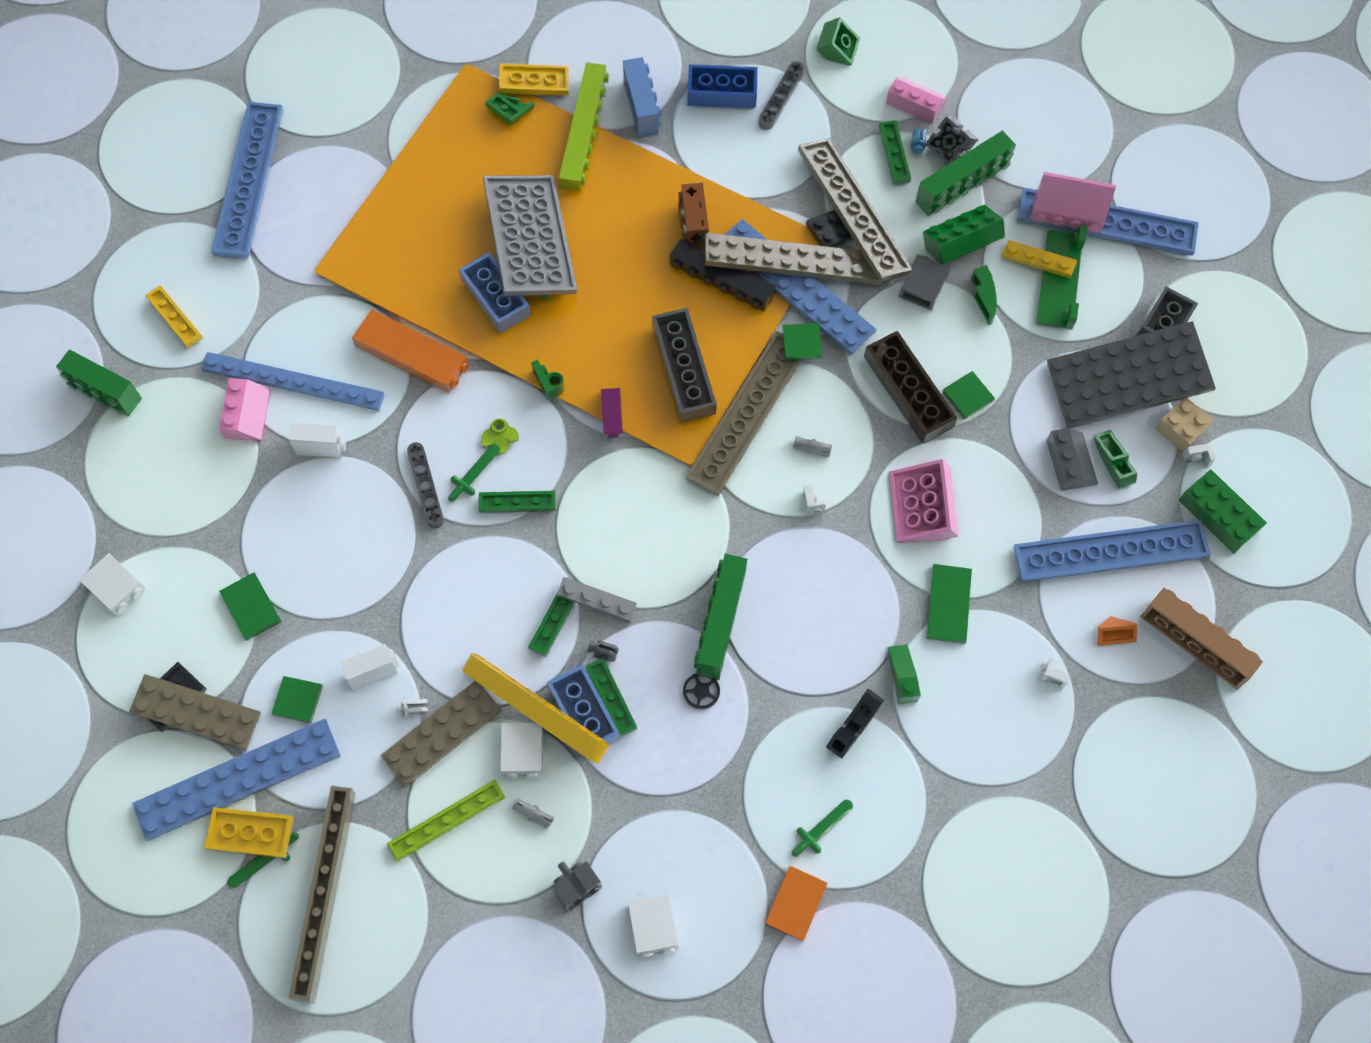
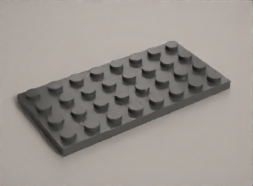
M1193 321L1047 360V366L1067 428L1208 393L1216 389Z

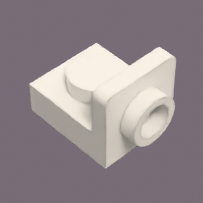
M1210 443L1187 447L1182 454L1184 461L1191 460L1195 462L1203 459L1205 467H1210L1215 461V452L1211 449Z
M812 484L804 485L803 498L806 513L816 515L824 512L826 501L817 502L816 491H813Z
M1050 657L1041 666V681L1063 689L1067 685L1070 676L1060 669H1051L1054 658Z

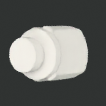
M404 698V703L397 702L398 714H402L405 711V716H409L412 713L428 712V707L408 708V706L428 704V699L408 700Z

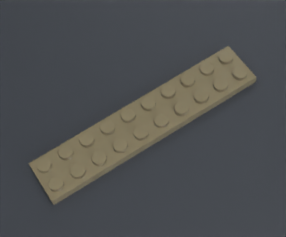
M827 138L800 144L797 150L878 280L883 282L912 272L913 269L831 140Z
M705 233L704 236L706 266L882 285L883 283L878 280L860 250Z
M775 332L686 475V480L718 497L802 361H785L782 333Z

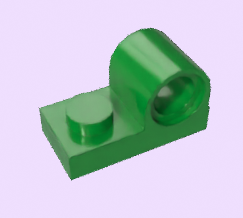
M538 359L531 362L532 371L547 400L562 394L565 388L563 376L558 372L548 374L545 365H541ZM554 382H558V383H559V384L556 385V386L551 385V384L554 383Z

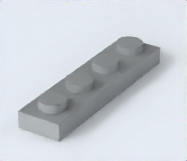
M564 576L556 595L557 597L627 622H631L637 605L634 601Z

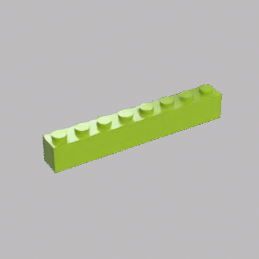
M590 62L585 64L559 175L560 188L581 191L582 184L585 185L587 175L585 170L589 169L590 159L588 157L593 152L592 140L596 139L597 131L595 126L599 125L600 115L598 113L599 111L602 112L603 101L601 100L606 95L605 83L609 82V72H607V66L604 64Z

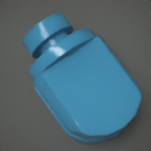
M915 128L912 133L910 147L914 154L920 155L926 148V130L921 129L920 131L919 128Z

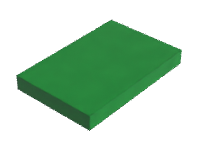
M255 572L219 591L246 641L282 622Z

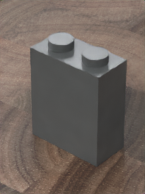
M917 254L911 266L913 270L907 274L900 289L899 298L932 311L951 267L931 260L927 256Z

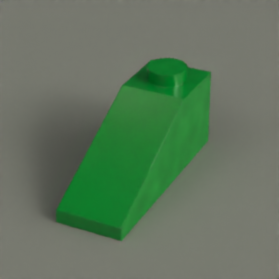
M908 645L889 646L888 653L898 704L918 702L921 693Z

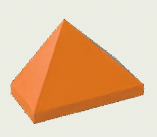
M1110 616L1098 626V646L1137 642V623Z

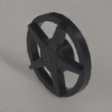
M695 673L688 677L684 683V699L693 708L708 709L718 701L720 686L715 678L709 677L708 679L711 681L706 684L700 682L698 677L703 676ZM695 678V687L686 689L687 684ZM713 683L717 689L716 697L709 692V687ZM686 693H694V696L697 698V704L691 702ZM707 697L713 699L707 705H700L701 699Z

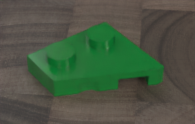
M496 93L486 101L485 106L509 125H512L534 108V103L529 101L526 104L519 102V98Z

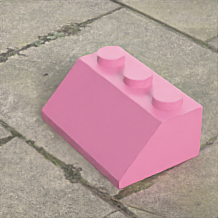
M900 76L895 78L888 90L886 104L932 124L947 96Z
M228 379L219 430L225 439L262 441L271 393L269 388L248 379Z

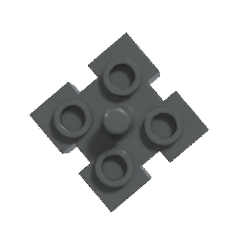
M946 116L938 126L940 129L939 133H933L925 142V145L934 153H940L941 156L939 158L948 165L964 155L963 152L965 150L970 151L979 139L969 130H962L964 125L955 117Z
M564 861L558 864L562 875L553 881L552 889L568 913L602 889L600 879L587 861L583 864L578 862L571 870Z

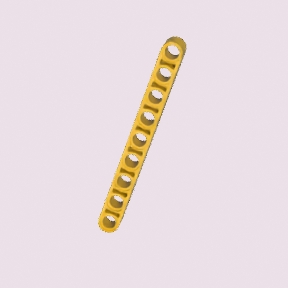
M475 653L470 654L462 668L463 673L587 759L598 764L601 762L610 746L606 741L483 657Z

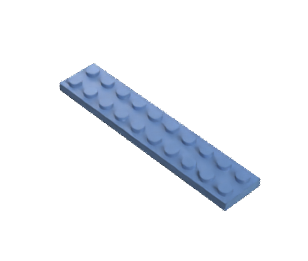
M247 102L211 250L213 255L249 259L283 113L282 105Z
M1023 187L1017 221L1070 232L1078 231V229L1068 226H1057L1052 223L1031 220L1032 201L1037 190ZM1110 205L1101 232H1090L1087 230V235L1193 256L1196 248L1199 222Z
M743 219L725 234L768 240ZM749 270L755 276L775 285L776 294L811 323H819L820 330L851 356L876 332L874 326L813 277Z
M1201 520L1014 544L1013 546L1021 583L1209 558L1211 555Z
M322 719L137 800L132 804L144 838L148 842L211 814L213 807L225 808L340 757L341 754L327 720Z

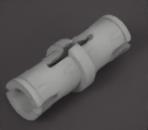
M796 436L793 448L803 449L812 454L815 452L830 456L832 444Z
M517 798V803H514L512 810L528 817L529 821L534 820L546 828L551 826L550 823L553 822L554 816L539 810V807L536 805L532 806Z

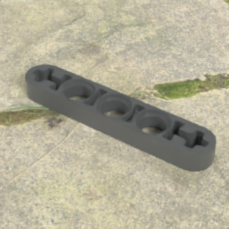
M792 62L787 68L759 116V127L761 129H772L803 77L804 65L801 62ZM790 80L794 84L788 86L784 82ZM784 93L786 97L779 98L777 94ZM777 106L779 109L777 111L770 110V107ZM768 115H769V116H770V119H769V121H767V122L765 123L764 121L767 120Z
M413 442L408 446L407 453L425 519L431 528H439L443 524L444 518L425 449L421 443ZM414 449H418L420 459H416ZM423 464L426 466V469L423 472H417L416 467ZM423 481L431 483L427 489H422L420 485ZM427 498H434L435 503L427 506L425 500ZM431 511H435L437 522H433Z

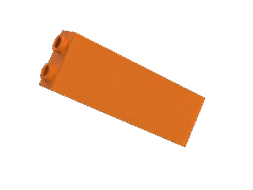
M373 309L370 310L352 337L356 347L447 393H450L453 388L457 387L460 376L465 374L469 367L466 355Z

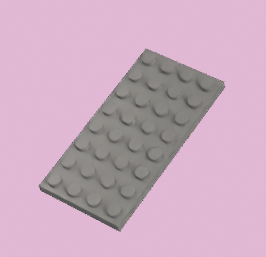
M483 176V186L504 296L576 294L577 285L554 176Z

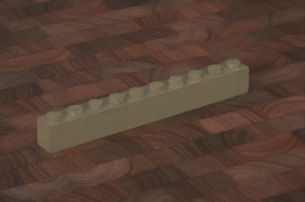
M331 786L288 997L293 1001L315 1003L356 794L352 788Z

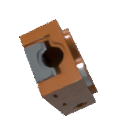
M703 183L681 184V192H678V212L681 216L682 240L700 249H704L705 233H709Z

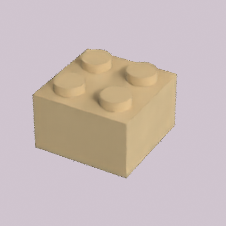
M1185 398L1161 419L1155 429L1183 453L1187 447L1192 446L1209 429L1214 420L1191 400Z

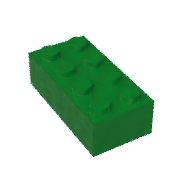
M986 205L978 206L976 209L964 212L955 218L947 219L941 224L924 230L925 250L942 264H945L1005 238L1004 219Z
M70 349L56 366L60 372V377L67 381V386L74 390L76 388L81 390V393L89 398H96L103 406H111L118 414L124 413L130 416L142 400V397L131 381Z
M1211 469L1189 487L1178 500L1198 520H1201L1202 524L1233 554L1267 524L1255 510Z

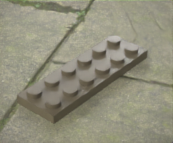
M144 674L129 710V713L247 751L261 715L260 711Z
M474 681L381 754V757L404 786L408 787L498 715L502 709L483 686Z

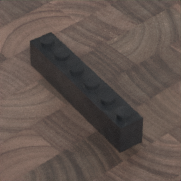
M682 239L678 241L670 254V265L673 268L682 270L689 276L698 278L705 284L712 285L721 292L728 293L737 300L750 304L757 310L765 311L775 295V285L745 270L706 266L704 250Z

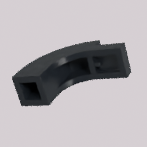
M868 688L848 718L834 733L826 748L843 759L872 721L884 699Z

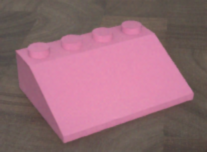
M1044 172L1032 201L1030 219L1037 222L1052 223L1057 226H1068L1073 229H1079L1080 224L1087 225L1088 231L1100 233L1104 226L1116 185Z
M944 459L889 471L896 540L898 543L941 541L959 537L951 466Z

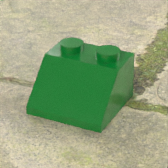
M838 17L824 23L816 50L826 60L850 66L853 64L860 37Z

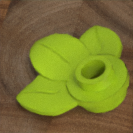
M497 418L492 421L490 428L483 432L481 443L483 447L496 444L500 447L499 453L504 454L509 449L510 442L519 441V435L517 430L510 427L506 420ZM501 426L503 429L497 430V427Z

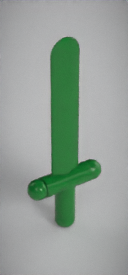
M491 445L462 479L455 475L450 478L451 482L457 486L448 496L450 502H454L463 491L471 496L475 494V489L470 485L499 453L500 447L498 445Z
M850 800L842 801L808 833L802 827L797 828L796 832L803 841L792 850V855L794 857L799 856L807 847H810L816 854L821 853L822 849L817 844V841L853 809V803Z
M297 832L291 834L289 845L298 840L299 834ZM288 852L286 858H281L284 862H288L290 860V855L288 854ZM257 856L230 876L228 885L233 888L237 887L276 857Z

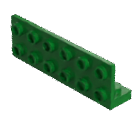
M1080 224L1078 231H1075L1074 234L1055 230L1047 231L1045 251L1075 259L1077 264L1071 278L1042 270L1037 324L1073 329L1078 317L1079 303H1076L1081 252L1086 242L1087 225Z

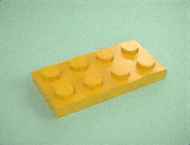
M499 63V93L569 96L568 66Z
M213 807L204 849L286 858L294 817L292 815Z

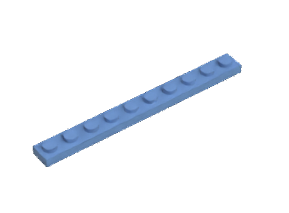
M211 352L206 353L201 366L204 372L236 379H248L257 384L380 411L385 396L383 391Z

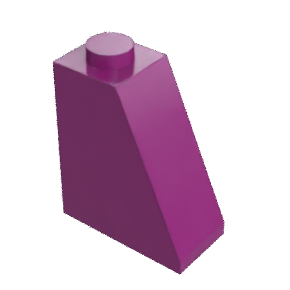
M620 388L601 389L604 435L608 434V438H619V434H623Z

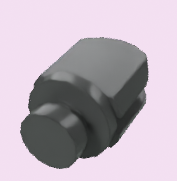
M598 640L597 644L590 641L587 652H594L593 657L604 658L606 661L614 662L619 648L616 645Z

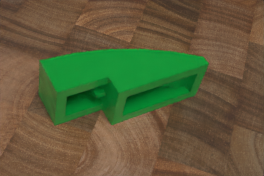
M984 265L974 269L971 280L975 285L972 296L990 325L996 314V289L992 274L988 266Z
M1108 430L1094 435L1093 438L1100 456L1117 487L1120 489L1136 483L1138 473L1128 460L1129 454L1113 432Z

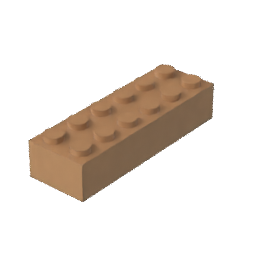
M1164 587L1140 616L1237 690L1251 679L1263 663V660L1259 658L1257 653L1249 651L1239 640L1230 637L1223 628L1214 625L1207 616L1199 614L1189 603L1183 602L1173 591L1167 590Z

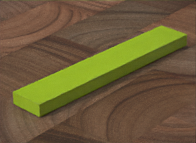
M493 780L391 840L387 845L396 861L399 862L505 799V796L496 780Z

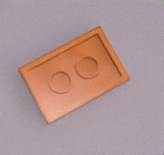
M789 866L765 924L804 941L828 882Z

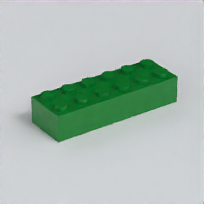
M1003 130L921 181L915 202L927 216L938 213L945 205L952 204L959 196H965L970 189L979 187L984 180L991 179L1000 170L1007 169L1011 164L1010 161L1014 155L1016 144Z
M725 553L724 559L719 560L717 576L713 583V592L708 603V612L703 623V631L705 632L701 631L699 650L696 651L694 668H697L696 674L703 677L720 680L746 574L747 558Z

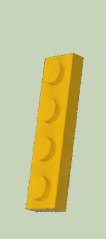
M1011 240L1007 241L1002 252V258L1067 278H1071L1077 264L1075 259Z
M161 285L145 295L187 348L203 339L199 331Z

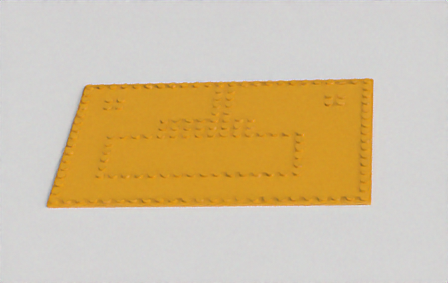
M465 64L315 268V273L542 390L532 371L531 362L538 359L541 365H545L548 374L558 372L563 376L565 388L562 394L556 396L557 398L603 421L601 389L620 388L623 432L689 466H693L789 309L790 304L775 293L765 311L757 310L744 301L741 302L728 293L725 294L712 285L709 286L702 280L693 278L686 272L677 270L670 265V254L678 241L682 239L681 216L678 212V192H681V184L703 183L709 233L725 235L743 219L768 240L820 245L807 226L599 126H595L597 131L596 139L592 140L593 152L588 157L590 165L589 169L585 170L587 175L585 185L582 184L581 191L560 188L559 175L574 114L531 94H505L508 97L519 98V102L528 104L530 101L534 103V108L514 124L509 125L485 106L488 99L499 93V79L469 64ZM553 175L576 280L577 293L549 295L547 299H543L541 295H523L530 306L531 316L500 334L464 286L459 274V269L489 252L497 261L483 186V176ZM688 308L716 400L717 409L716 415L680 423L652 329V316ZM554 382V383H552L551 385L556 386V385H558L559 383H558V382Z

